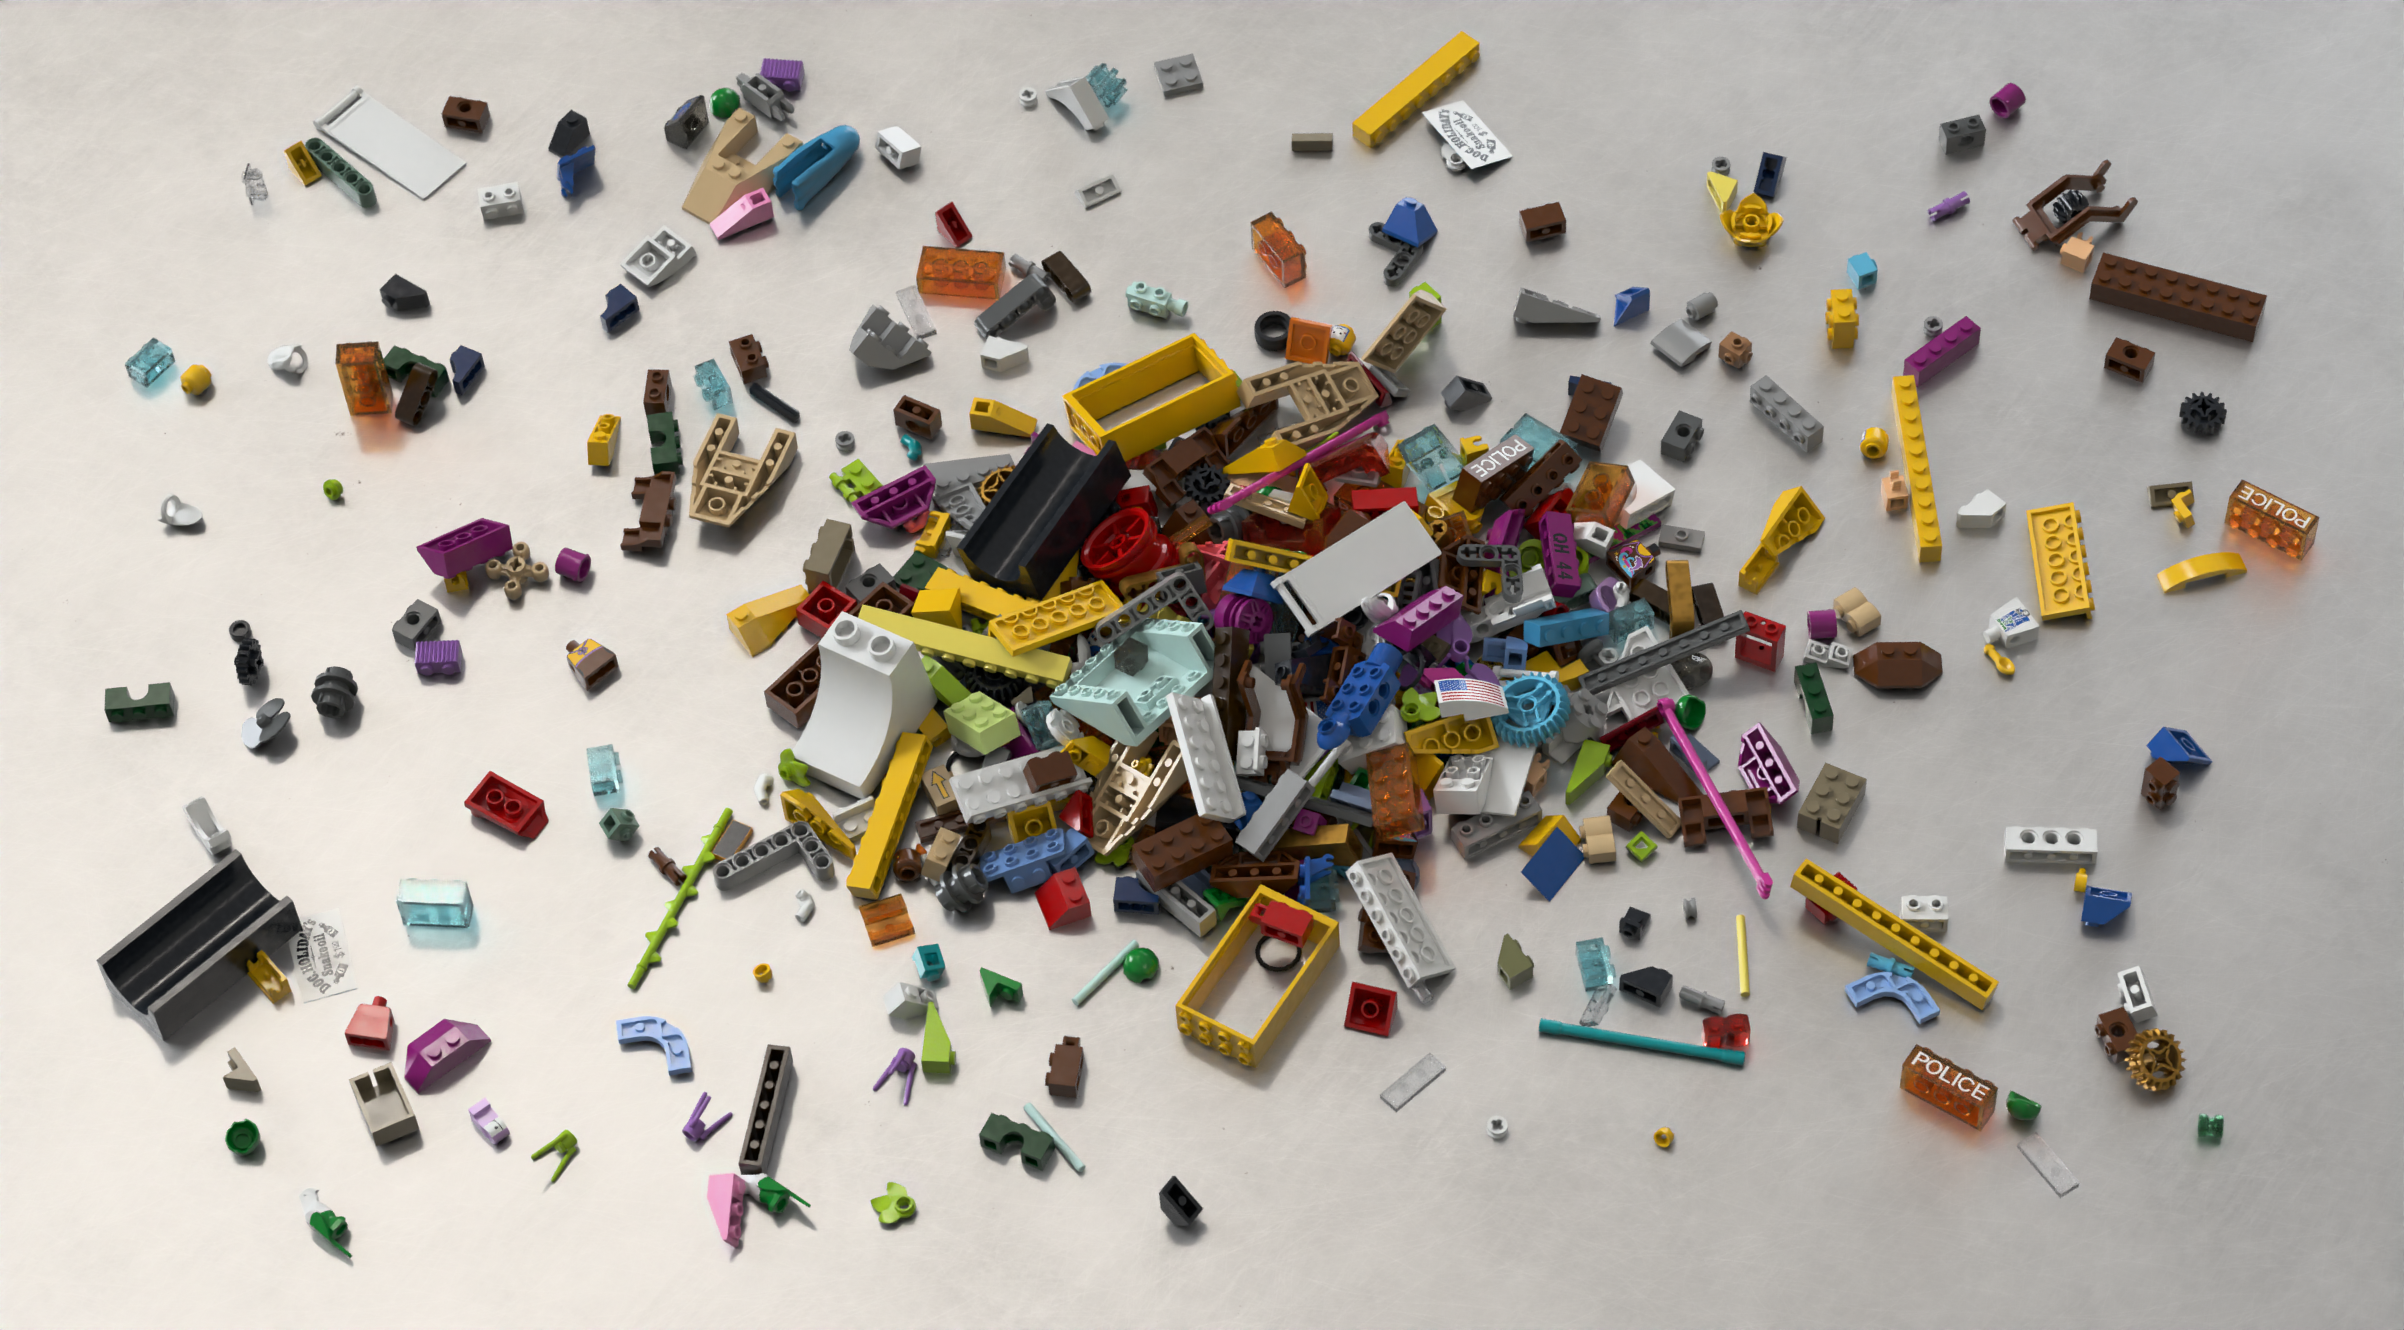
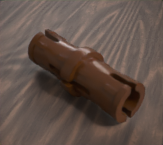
M659 847L653 848L657 853L655 854L651 850L648 857L659 867L660 872L663 875L666 874L676 886L681 885L678 879L684 883L686 875L677 868L675 861L672 858H668Z

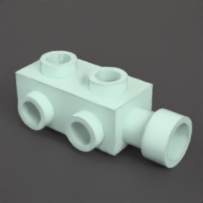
M1142 281L1133 282L1131 286L1127 287L1125 293L1128 307L1150 313L1154 316L1167 318L1169 312L1172 311L1175 315L1184 317L1188 309V301L1172 299V293L1166 292L1164 288H1153L1147 286Z

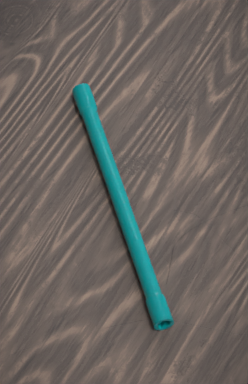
M1541 1018L1539 1023V1032L1563 1034L1720 1060L1737 1065H1744L1746 1052L1718 1049L1567 1024Z

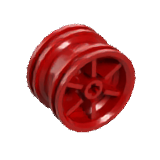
M1137 507L1121 510L1101 522L1088 536L1081 550L1082 564L1091 575L1101 578L1105 583H1109V589L1118 596L1121 602H1124L1125 597L1119 589V583L1124 577L1177 565L1179 560L1177 548L1168 537L1163 534H1157L1155 521L1150 518L1145 510ZM1155 582L1150 583L1148 587H1152Z

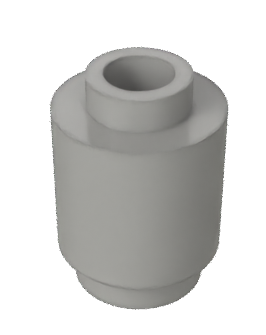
M1703 293L1687 302L1686 313L1690 318L1699 320L1715 311V308L1718 307V301L1713 293Z

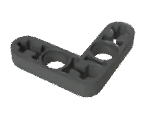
M1375 222L1369 226L1370 240L1397 252L1383 272L1385 284L1391 287L1397 286L1421 257L1423 244L1414 248L1415 246L1402 240L1398 243H1393L1390 240L1395 237L1382 232L1385 224ZM1401 259H1405L1408 261V263L1405 265H1401L1398 263V261Z
M1464 544L1458 548L1456 559L1462 566L1500 567L1502 595L1505 601L1517 603L1522 599L1521 554L1517 547L1512 545ZM1491 553L1494 558L1486 559L1483 557V554ZM1514 571L1517 576L1514 578L1508 577L1506 572ZM1511 585H1514V593L1516 594H1512L1510 591Z

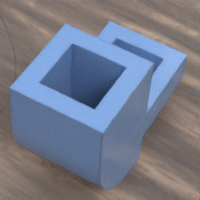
M1507 636L1506 639L1484 637L1482 660L1503 662V669L1525 670L1528 644L1521 639Z

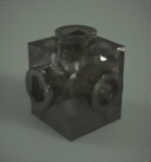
M1129 637L1114 652L1115 668L1134 676L1148 662V645Z

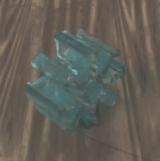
M1101 63L1099 67L1096 65L1090 71L1086 79L1098 100L1100 101L1102 98L1104 106L1110 107L1112 104L1116 105L1128 89L1124 88L1127 82L1125 78L1115 77L1119 72L1117 69L1113 68L1109 72L1106 67L1107 64Z

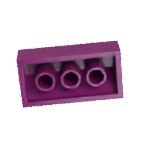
M480 518L423 543L416 548L435 575L451 579L462 571L472 570L473 566L485 564L491 558L505 555V552L513 549L508 524Z
M1447 586L1427 592L1373 628V633L1409 652L1459 617L1463 595Z

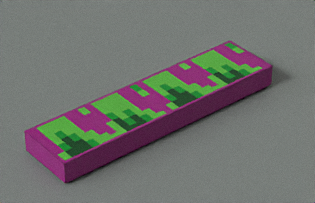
M1653 513L1648 518L1628 529L1622 527L1620 523L1611 527V529L1615 530L1609 550L1636 540L1661 527V521ZM1586 552L1589 557V564L1601 559L1598 556Z

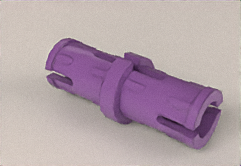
M1963 191L1953 198H1946L1943 200V203L1929 208V215L1937 212L1930 218L1936 221L1948 213H1954L1955 209L1969 204V197L1961 201L1968 194Z

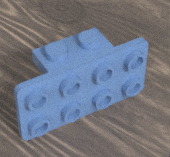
M1062 828L1050 829L1041 835L1031 836L1024 841L1008 844L1002 849L986 852L980 857V869L985 874L988 882L1004 876L1012 894L1046 882L1053 875L1047 861L1066 853L1064 831Z

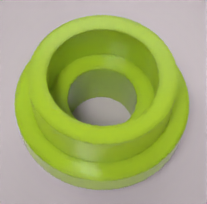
M329 479L323 484L324 494L330 499L336 500L343 493V486L338 480Z

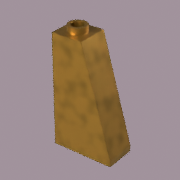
M1349 824L1317 826L1313 836L1295 831L1293 828H1288L1272 849V851L1283 850L1297 860H1305V856L1310 857L1311 860L1322 858L1325 854H1331L1334 859L1326 860V862L1339 866H1352L1357 861L1362 860L1363 846Z

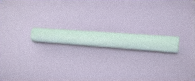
M1132 940L1072 998V1002L1078 1006L1125 961L1127 954L1131 950L1139 947L1138 942Z
M1027 1103L1024 1106V1110L1042 1131L1047 1132L1054 1138V1145L1078 1172H1082L1085 1169V1165L1031 1103Z

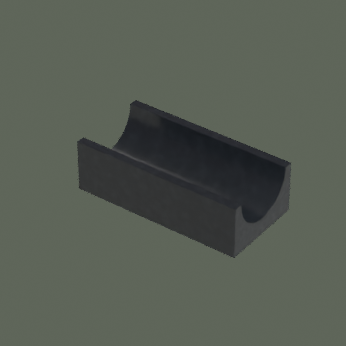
M1047 423L956 547L971 578L979 583L981 581L986 582L994 588H1001L1008 592L1042 601L1131 477L1116 441L1108 440L1097 456L1090 455L1072 446L1059 434L1054 425Z
M235 849L96 961L107 988L154 1033L165 1041L246 976L249 972L247 968L248 960L255 964L258 961L257 953L261 950L269 957L303 928L293 900L286 896L280 901L267 891L251 872L242 854Z

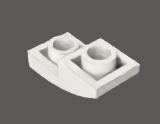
M1809 639L1803 661L1808 663L1816 662L1817 665L1825 667L1848 668L1853 648L1836 642H1832L1829 646Z

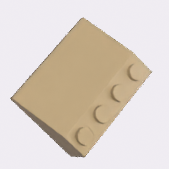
M1421 289L1413 293L1361 359L1364 362L1395 374L1447 309L1429 292Z

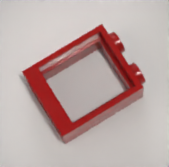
M1745 611L1744 617L1750 631L1736 636L1735 658L1776 672L1784 657L1786 625ZM1747 634L1770 642L1772 646L1747 638Z

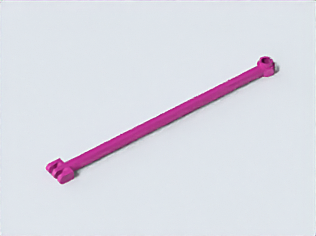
M1387 411L1375 414L1368 420L1313 449L1305 457L1279 472H1272L1229 497L1212 504L1207 508L1208 513L1212 515L1232 507L1233 504L1375 425L1378 428L1390 423Z
M1667 697L1658 699L1657 707L1661 715L1668 723L1756 880V890L1762 899H1768L1773 884L1769 873H1764L1675 716V703L1673 699Z

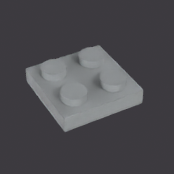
M1193 53L1154 62V68L1164 97L1203 88V81Z

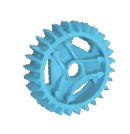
M1531 671L1529 676H1525L1522 673L1521 678L1517 679L1514 676V681L1509 682L1506 680L1507 685L1505 687L1501 686L1504 690L1509 713L1491 716L1490 718L1498 737H1502L1504 742L1509 741L1511 746L1517 743L1519 748L1523 743H1525L1527 748H1529L1530 743H1534L1537 747L1538 742L1543 741L1546 744L1548 737L1554 739V733L1560 734L1559 727H1566L1565 721H1569L1568 714L1571 713V704L1567 691L1555 677L1551 679L1549 674L1543 677L1541 672L1534 676ZM1527 703L1534 704V707L1530 710L1523 709ZM1555 705L1552 714L1548 717L1551 706ZM1510 718L1521 728L1511 726L1505 721Z

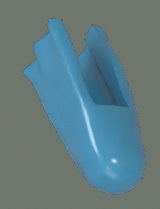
M848 125L837 126L792 152L779 166L773 169L775 175L773 183L776 187L775 194L781 198L792 188L795 195L794 208L801 211L806 203L853 157L860 145V137L857 130Z

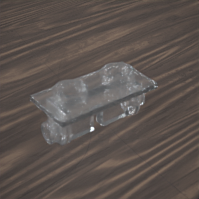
M248 163L246 171L242 173V183H245L246 196L249 197L250 203L253 205L255 199L265 201L268 197L266 185H264L262 172L257 168L251 169L250 163Z

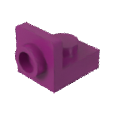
M1301 809L1293 829L1313 836L1317 826H1324L1328 821L1321 814Z

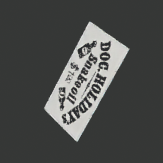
M1463 100L1422 112L1471 169L1513 157Z
M339 908L299 918L303 929L289 940V946L302 1003L357 989Z

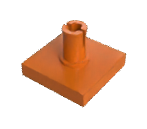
M1292 317L1289 323L1285 359L1313 364V362L1327 364L1332 325Z

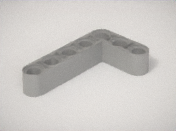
M1175 572L1100 620L1095 626V632L1101 642L1109 643L1176 599H1178L1192 622H1197L1200 615H1207L1209 617L1208 621L1203 624L1206 631L1213 626L1214 619L1188 577L1182 572ZM1176 579H1184L1185 584L1183 587H1174ZM1160 590L1167 593L1163 600L1155 598L1156 593ZM1188 597H1196L1197 602L1195 605L1188 606L1185 604ZM1139 603H1147L1148 608L1146 611H1137ZM1123 614L1130 617L1126 624L1118 622L1119 617ZM1102 627H1110L1111 633L1107 636L1101 635L1100 629Z
M798 821L717 863L713 868V876L716 887L722 891H727L800 853L818 880H830L834 876V866L831 855L811 826L805 821Z

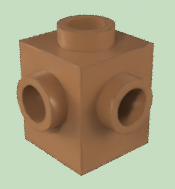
M1733 331L1719 344L1718 357L1738 369L1744 363L1747 364L1752 358V342Z

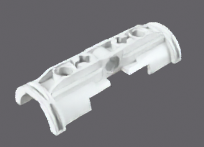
M1541 564L1532 566V570L1522 573L1523 594L1519 602L1509 603L1505 601L1502 592H1500L1498 595L1484 599L1486 606L1481 607L1479 615L1472 612L1466 613L1461 608L1460 613L1469 624L1473 634L1469 644L1523 624L1524 620L1537 618L1544 611L1556 608L1554 597ZM1511 585L1510 588L1512 594H1516L1514 593V585Z

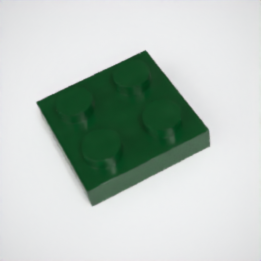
M916 550L893 577L895 578L896 587L899 589L903 583L918 590H926L925 586L936 569L940 567L947 570L948 567Z

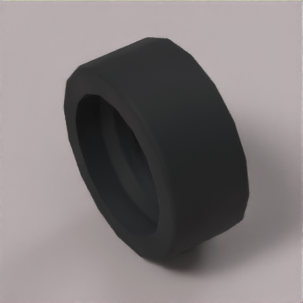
M1269 311L1258 317L1254 330L1256 342L1261 348L1268 351H1279L1286 348L1291 319L1288 314L1281 311ZM1271 325H1280L1287 329L1285 334L1278 337H1269L1262 333L1264 328Z

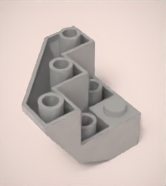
M874 305L870 307L854 334L849 349L851 353L866 365L891 370L925 358L932 353L927 349L928 343L920 337L916 340L908 333L909 328L902 322L897 324L888 317L890 313L881 305L878 308Z

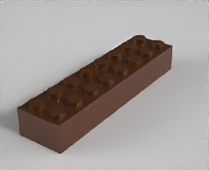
M2103 252L2091 283L2089 299L2254 342L2265 310L2267 295Z
M882 582L848 614L858 618L863 604L913 617L911 611L915 603L885 582ZM821 639L764 691L767 707L797 729L810 719L817 699L821 679V656L818 643Z

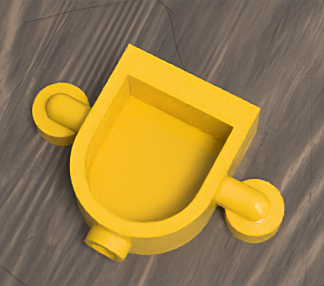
M1458 480L1427 495L1423 510L1426 512V520L1432 523L1435 520L1447 521L1446 524L1452 534L1460 536L1476 534L1481 530L1483 524L1480 521L1484 508L1478 509L1471 514L1452 500ZM1455 517V518L1452 519V521H1455V520H1458V521L1453 522L1454 525H1456V526H1453V527H1452L1449 518Z

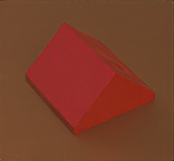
M1352 982L1344 1026L1389 1036L1398 1009L1397 992Z

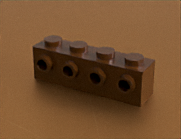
M1560 439L1499 500L1509 510L1525 509V518L1533 513V508L1538 503H1543L1549 497L1548 493L1553 488L1556 489L1561 486L1564 478L1579 468V463L1582 459L1565 441Z

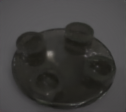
M1699 652L1671 663L1687 691L1704 685L1712 678V663L1705 655Z

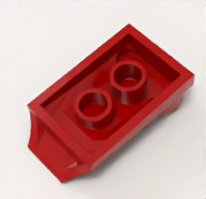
M492 771L487 773L464 801V806L470 809L473 816L478 818L484 817L519 836L535 839L549 821L545 812L544 800Z

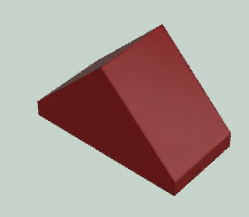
M953 202L948 203L935 212L937 231L955 248L973 237Z
M1077 790L1059 815V818L1086 837L1093 838L1092 797L1081 790Z

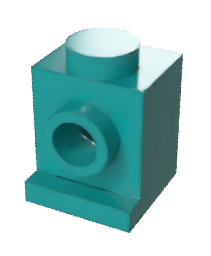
M939 944L918 946L912 955V961H915L920 979L927 978V981H935L940 978L946 968Z

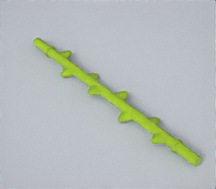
M725 808L717 824L713 826L712 833L701 837V841L705 845L694 865L682 867V871L686 874L687 878L676 898L665 902L664 906L668 909V912L658 930L646 932L645 937L649 940L650 944L641 961L636 965V970L627 984L629 988H636L644 972L648 970L649 963L661 961V957L656 950L668 929L678 926L679 923L675 916L685 898L698 894L693 884L704 864L715 859L711 851L721 833L725 831L724 828L733 813L732 809Z

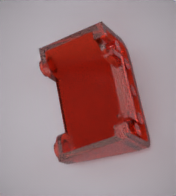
M1377 432L1368 433L1332 449L1309 462L1326 492L1328 491V486L1325 482L1362 466L1366 474L1370 470L1378 472L1380 477L1390 474L1388 444L1384 437ZM1304 466L1298 471V481Z
M1326 507L1321 511L1320 519H1315L1313 523H1307L1304 529L1290 524H1281L1279 520L1253 512L1241 522L1243 540L1278 549H1289L1292 552L1302 551L1307 555L1315 556L1324 550L1325 537L1341 518L1340 507Z

